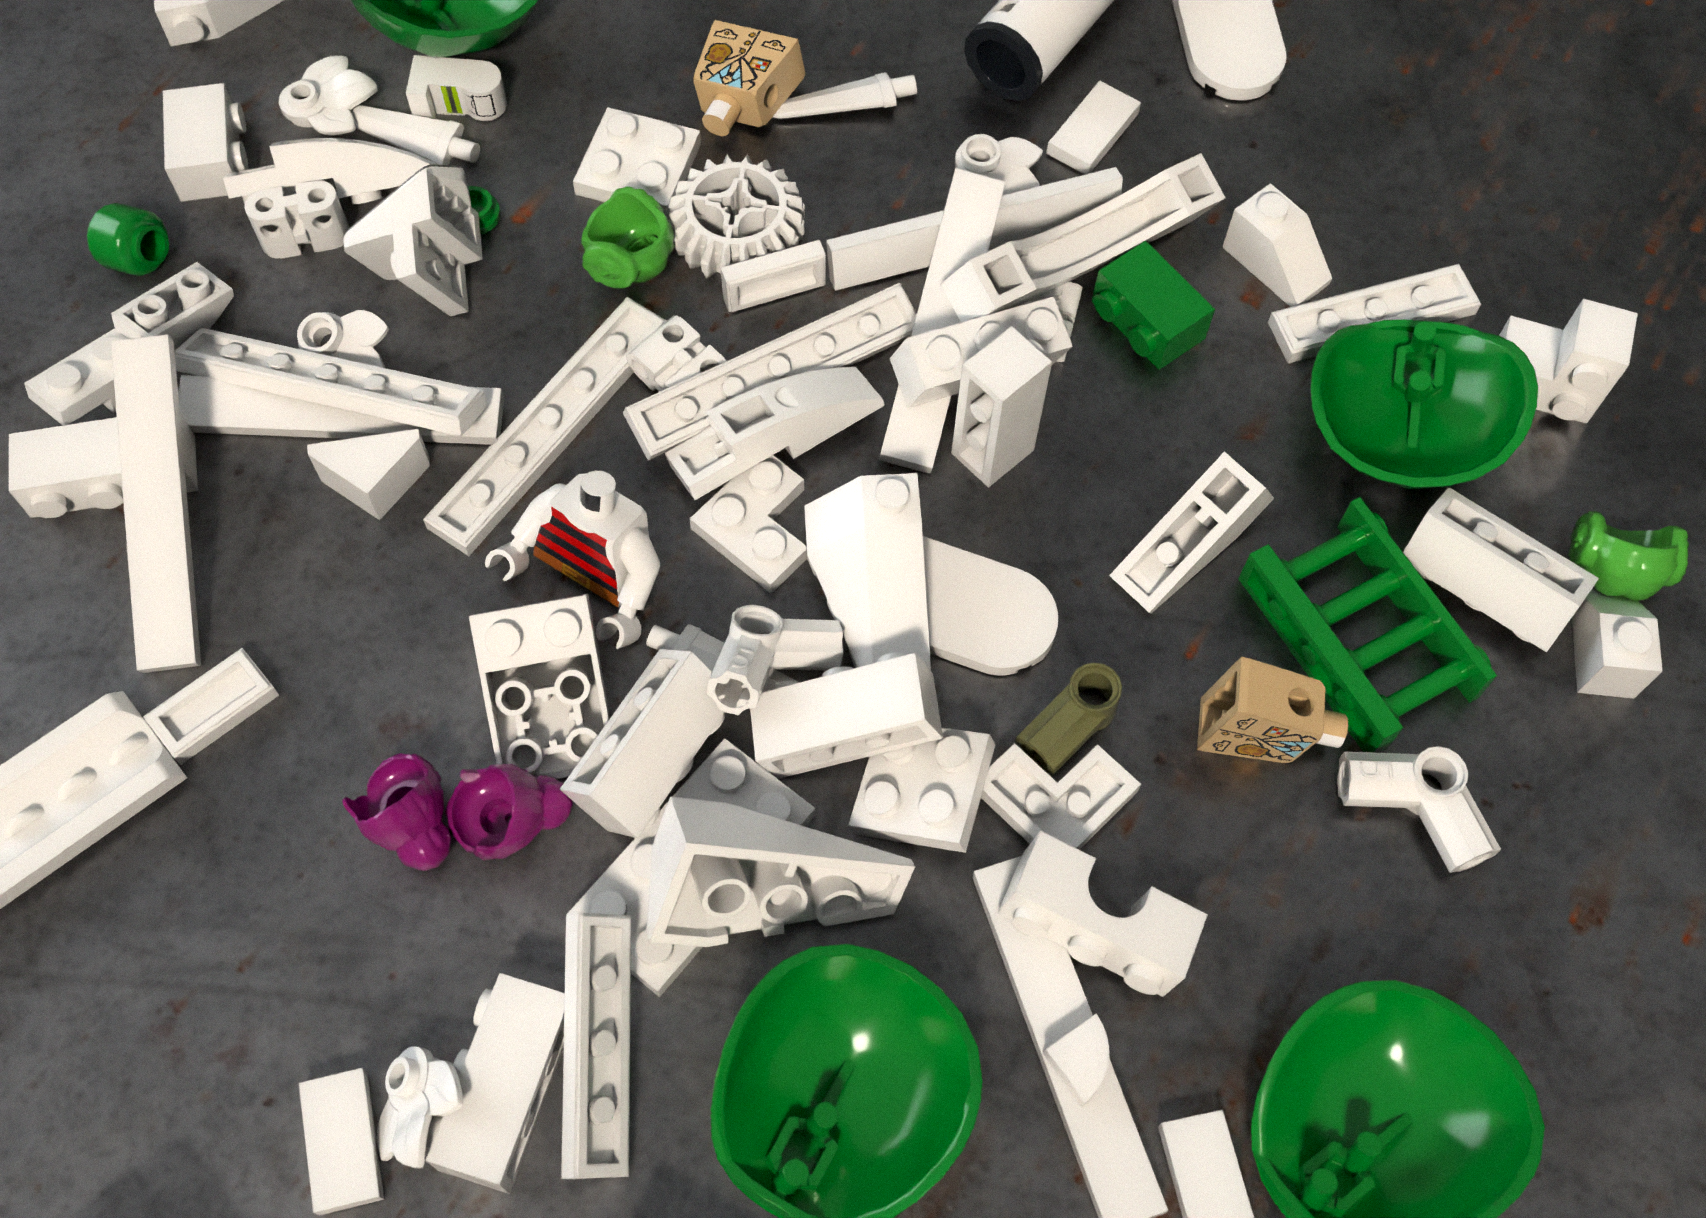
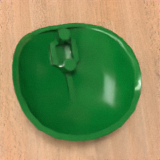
M538 0L351 1L357 11L374 28L397 45L427 56L440 58L483 52L497 45L527 22Z
M1405 319L1356 324L1337 330L1324 342L1317 353L1312 369L1310 388L1316 423L1330 448L1360 474L1411 490L1469 482L1504 464L1524 441L1532 425L1538 398L1535 369L1527 355L1514 342L1499 335L1481 332L1464 325Z
M851 944L810 947L781 961L771 969L750 992L735 1017L723 1046L715 1076L711 1103V1138L717 1160L737 1188L753 1202L778 1218H894L916 1203L938 1183L962 1153L975 1126L981 1103L983 1081L979 1048L962 1012L940 987L912 965L878 950Z
M1397 980L1361 981L1346 985L1323 996L1308 1008L1285 1034L1267 1067L1256 1096L1251 1122V1144L1261 1181L1274 1203L1286 1218H1497L1521 1196L1534 1177L1541 1160L1545 1125L1536 1090L1519 1061L1492 1029L1464 1007L1433 990Z

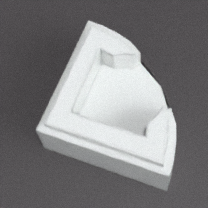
M1094 1014L1046 1048L1043 1053L1081 1107L1094 1096L1102 1084L1108 1069L1109 1043L1105 1028L1097 1014Z

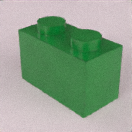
M1146 240L1098 271L1092 302L1097 312L1105 321L1112 322L1128 338L1133 350L1138 355L1147 357L1158 370L1206 339L1215 308Z

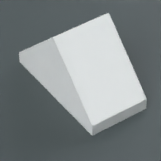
M419 429L307 445L308 456L321 481L378 520H381L430 466L429 454Z

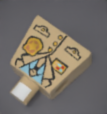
M715 20L711 26L694 73V86L701 110L705 113L702 118L705 128L715 135L726 136L735 122L755 127L766 125L806 75L799 40Z
M1240 657L1201 697L1197 750L1279 763H1290L1315 743L1334 748L1341 747L1348 731V718L1346 714L1325 710V686L1320 680L1250 658Z

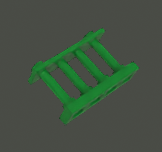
M1358 497L1350 502L1337 526L1341 534L1289 561L1279 559L1270 545L1267 544L1249 554L1238 579L1306 674L1323 683L1325 686V700L1332 710L1346 714L1348 718V732L1363 752L1381 753L1388 749L1404 728L1399 722V716L1454 686H1457L1467 701L1471 703L1482 695L1497 677V674L1491 668V662L1485 651L1480 646L1471 642L1391 538L1384 520L1377 513L1371 512L1361 497ZM1354 551L1374 576L1321 605L1312 603L1298 585L1299 580ZM1388 595L1407 622L1353 651L1345 648L1332 631L1331 625ZM1422 640L1442 667L1387 697L1379 694L1365 676L1364 670Z

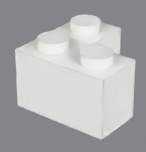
M1583 299L1564 329L1510 316L1499 336L1514 342L1527 355L1533 365L1538 384L1536 410L1554 414L1560 419L1576 420L1587 424L1629 366L1638 313Z

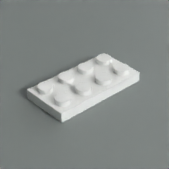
M724 739L672 796L730 803L805 827L815 817V807L727 739ZM668 802L660 810L657 820L651 826L646 827L640 837L635 838L567 913L583 912L631 916V974L658 997H661L703 948L700 946L650 943L646 934L652 845Z

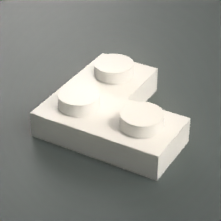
M772 455L724 485L690 518L691 530L772 594L807 560V546L774 521L804 491V479Z
M1014 743L989 767L981 799L1029 844L1041 830L1080 850L1138 792L1141 783L1098 744L1057 783Z

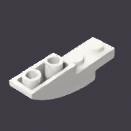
M339 138L297 139L276 142L269 146L274 161L273 165L227 173L223 180L229 199L242 196L244 205L248 197L259 190L280 186L283 188L294 186L296 193L295 184L315 180L324 181L330 178L334 180L338 198L350 196L352 204H361L381 199L382 194L380 190L400 186L422 167L436 163L408 151L362 140Z
M195 262L112 312L114 329L25 382L24 385L28 397L61 425L71 424L101 404L115 413L116 402L111 341L168 334L174 340V350H176L201 327L211 328L234 297L233 289L201 264Z
M834 367L808 371L759 386L707 411L711 426L665 452L671 468L692 498L697 500L785 448L794 459L885 405L883 398L857 367Z

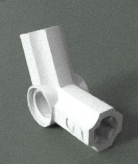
M746 605L737 608L732 613L729 635L709 678L707 695L717 703L719 711L739 716L742 711L748 708H756L765 682L774 673V669L827 671L831 668L840 667L843 657V631L840 621L782 619L772 609L758 605Z
M1430 747L1420 754L1343 752L1340 756L1337 788L1338 797H1341L1343 806L1407 808L1414 814L1419 815L1450 873L1461 872L1477 866L1501 851L1499 844L1466 786L1468 770L1465 762L1457 753L1449 748ZM1422 773L1436 778L1441 784L1442 790L1429 786L1423 779Z

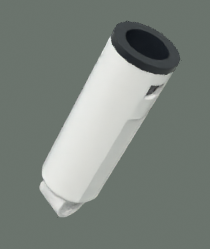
M999 0L965 39L964 53L968 66L976 78L996 95L1014 101L1029 99L1114 0Z

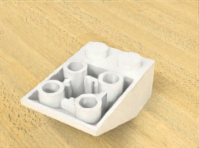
M589 594L469 616L496 765L514 764L527 770L535 777L550 776L556 779L569 777L610 719Z

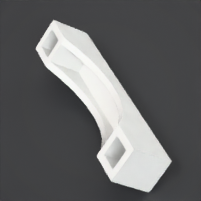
M1202 153L1165 169L1118 197L1066 223L1032 237L1007 242L969 260L940 285L960 322L1018 307L1121 257L1145 240L1150 243L1191 223L1224 200L1225 196Z

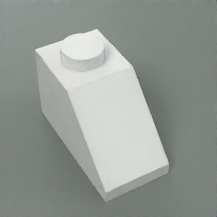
M1271 183L1234 209L1222 247L1287 305L1293 307L1305 304L1330 285L1332 276L1308 214Z
M1592 589L1572 616L1577 693L1634 699L1663 671L1658 619L1639 601H1633L1621 596H1606Z

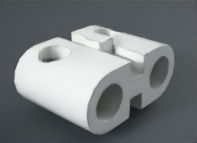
M315 180L295 184L296 194L288 196L285 195L282 186L254 192L245 202L246 214L264 253L269 257L277 259L302 255L301 245L311 243L315 253L333 250L344 245V236L349 229V225L335 188L329 182Z
M677 315L668 319L626 355L629 366L639 379L652 391L657 389L659 392L727 361L711 345L705 347L700 342L701 335Z

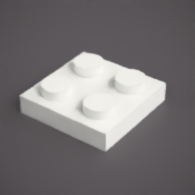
M607 107L573 180L575 195L606 202L618 188L632 187L643 189L660 203L664 214L669 219L670 197L676 196L677 182L685 181L701 146L700 130Z
M942 728L943 739L869 756L848 826L855 835L966 853L996 745L991 735Z

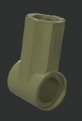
M1084 664L1074 672L1069 685L1016 737L1015 744L1045 772L1053 776L1096 731L1110 725L1115 717L1121 697L1122 684L1120 677L1112 668L1105 664ZM1086 690H1095L1103 694L1107 702L1101 705H1090L1084 702L1079 694Z

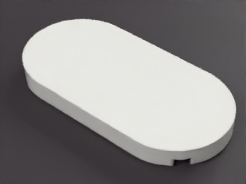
M1172 0L1189 70L1193 78L1202 87L1205 88V84L1216 89L1215 95L1226 99L1250 100L1263 96L1271 90L1274 83L1279 81L1287 57L1272 0Z
M923 536L930 654L986 674L997 676L1018 673L1019 669L1027 668L1030 665L1032 667L1042 661L1053 645L1058 627L1057 606L1046 586L1036 577L1021 569Z

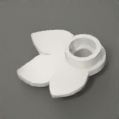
M330 56L316 61L309 66L300 81L293 82L283 89L278 101L283 115L295 125L313 127L318 133L324 135H341L355 131V122L350 110L374 95L378 91V86L366 74L350 70L347 57Z
M976 134L968 137L957 149L955 166L961 170L1005 181L1003 196L1040 186L1029 168L1040 159L1043 150L1035 144L1018 137H1009L997 142V140L989 135Z
M356 310L342 317L329 312H318L307 316L300 323L297 339L299 349L385 368L384 362L374 346L380 343L386 336L389 327L377 315L365 310ZM332 334L330 340L321 346L322 339L326 335Z
M411 1046L404 1050L388 1068L385 1087L389 1097L378 1123L377 1147L381 1161H388L395 1156L396 1160L402 1164L421 1169L424 1166L426 1140L432 1116H446L456 1112L463 1106V1096L458 1074L451 1062L433 1057L432 1053L426 1048Z

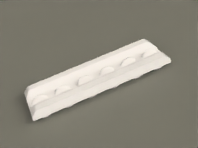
M123 691L108 693L0 765V909L188 778Z

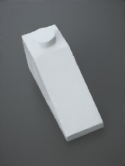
M154 0V7L170 45L177 46L220 38L284 0Z
M1224 451L1109 576L1149 613H1153L1236 540L1271 503L1274 497L1259 481Z

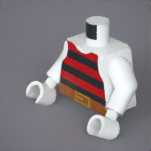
M595 470L585 474H578L567 485L562 483L555 484L535 497L512 529L511 533L515 536L512 542L490 551L486 556L485 566L489 569L497 565L503 557H506L510 564V570L503 578V581H507L523 573L528 568L529 555L527 548L529 546L533 547V555L618 608L620 607L617 614L601 619L596 627V636L599 641L611 638L618 629L620 635L616 649L634 643L641 635V624L635 615L637 610H644L660 569V560L649 538L647 513L642 506L615 491L616 482L609 473Z

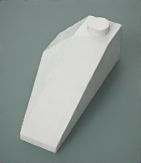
M917 473L859 476L806 504L804 512L807 560L814 576L817 575L825 593L827 605L833 619L840 621L843 636L849 647V655L855 668L877 663L881 656L888 653L905 652L909 654L916 653L931 670L923 532Z

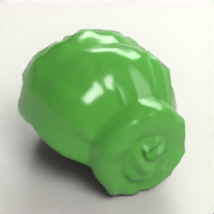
M632 187L616 189L609 200L595 209L583 230L581 238L584 250L582 257L583 268L588 271L595 282H600L605 286L617 289L630 287L632 283L641 284L658 276L665 269L668 257L674 249L673 228L664 214L660 203L643 189Z
M1588 511L1575 523L1571 533L1568 556L1571 562L1599 578L1594 585V589L1606 596H1621L1633 601L1646 600L1657 593L1663 586L1671 587L1682 581L1688 565V533L1679 526H1667L1660 530L1652 531L1620 530L1607 525L1604 516L1600 512Z

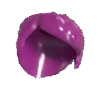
M397 753L384 760L369 777L366 789L367 796H358L354 800L345 797L342 800L343 806L355 819L362 835L374 844L387 850L396 851L400 861L406 867L421 871L438 868L451 852V835L449 829L442 823L444 796L440 784L441 777L434 766L420 755L415 753Z
M497 764L478 770H461L460 777L462 780L448 801L445 814L448 819L449 832L464 850L486 861L507 858L526 847L538 835L541 829L552 830L561 826L570 816L573 803L560 790L564 783L559 782L556 778L550 776L535 777L527 770L514 764ZM511 815L510 822L508 823L507 819Z

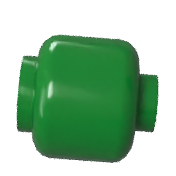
M113 203L99 209L88 226V249L94 260L105 268L143 276L154 272L161 266L168 254L169 238L167 229L162 219L152 211Z

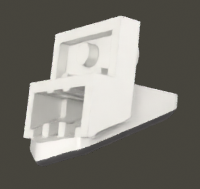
M431 164L419 169L351 226L344 236V251L383 279H398L450 317L469 312L464 264L483 259L478 212L471 207L469 188L463 168L454 165Z

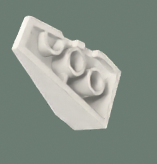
M670 796L652 845L647 938L650 943L711 947L728 944V935L762 929L764 937L784 934V925L818 919L823 926H830L893 915L914 871L915 865L909 858L730 803Z

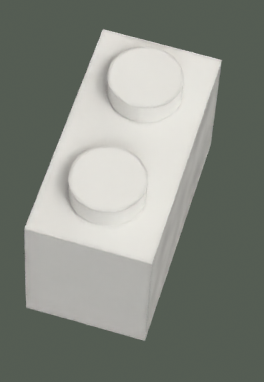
M224 83L164 90L165 171L180 201L228 196L223 177L227 173L248 169L246 151L243 143L239 141V134L246 133V121L241 104L232 103Z

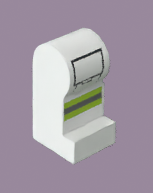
M413 56L406 89V96L412 115L435 119L436 114L464 116L468 114L476 120L489 121L500 117L505 112L507 97L500 70L493 63L472 59Z

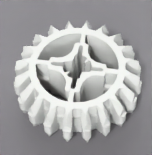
M727 154L723 164L719 165L707 159L704 171L690 168L689 176L687 177L688 181H678L675 190L676 196L670 197V219L668 221L673 228L674 247L678 255L685 256V261L690 269L701 266V271L706 279L716 272L721 273V267L798 246L799 241L802 240V235L805 233V205L802 203V198L799 197L796 182L788 181L784 169L772 171L767 159L758 165L752 164L748 154L742 162H733Z

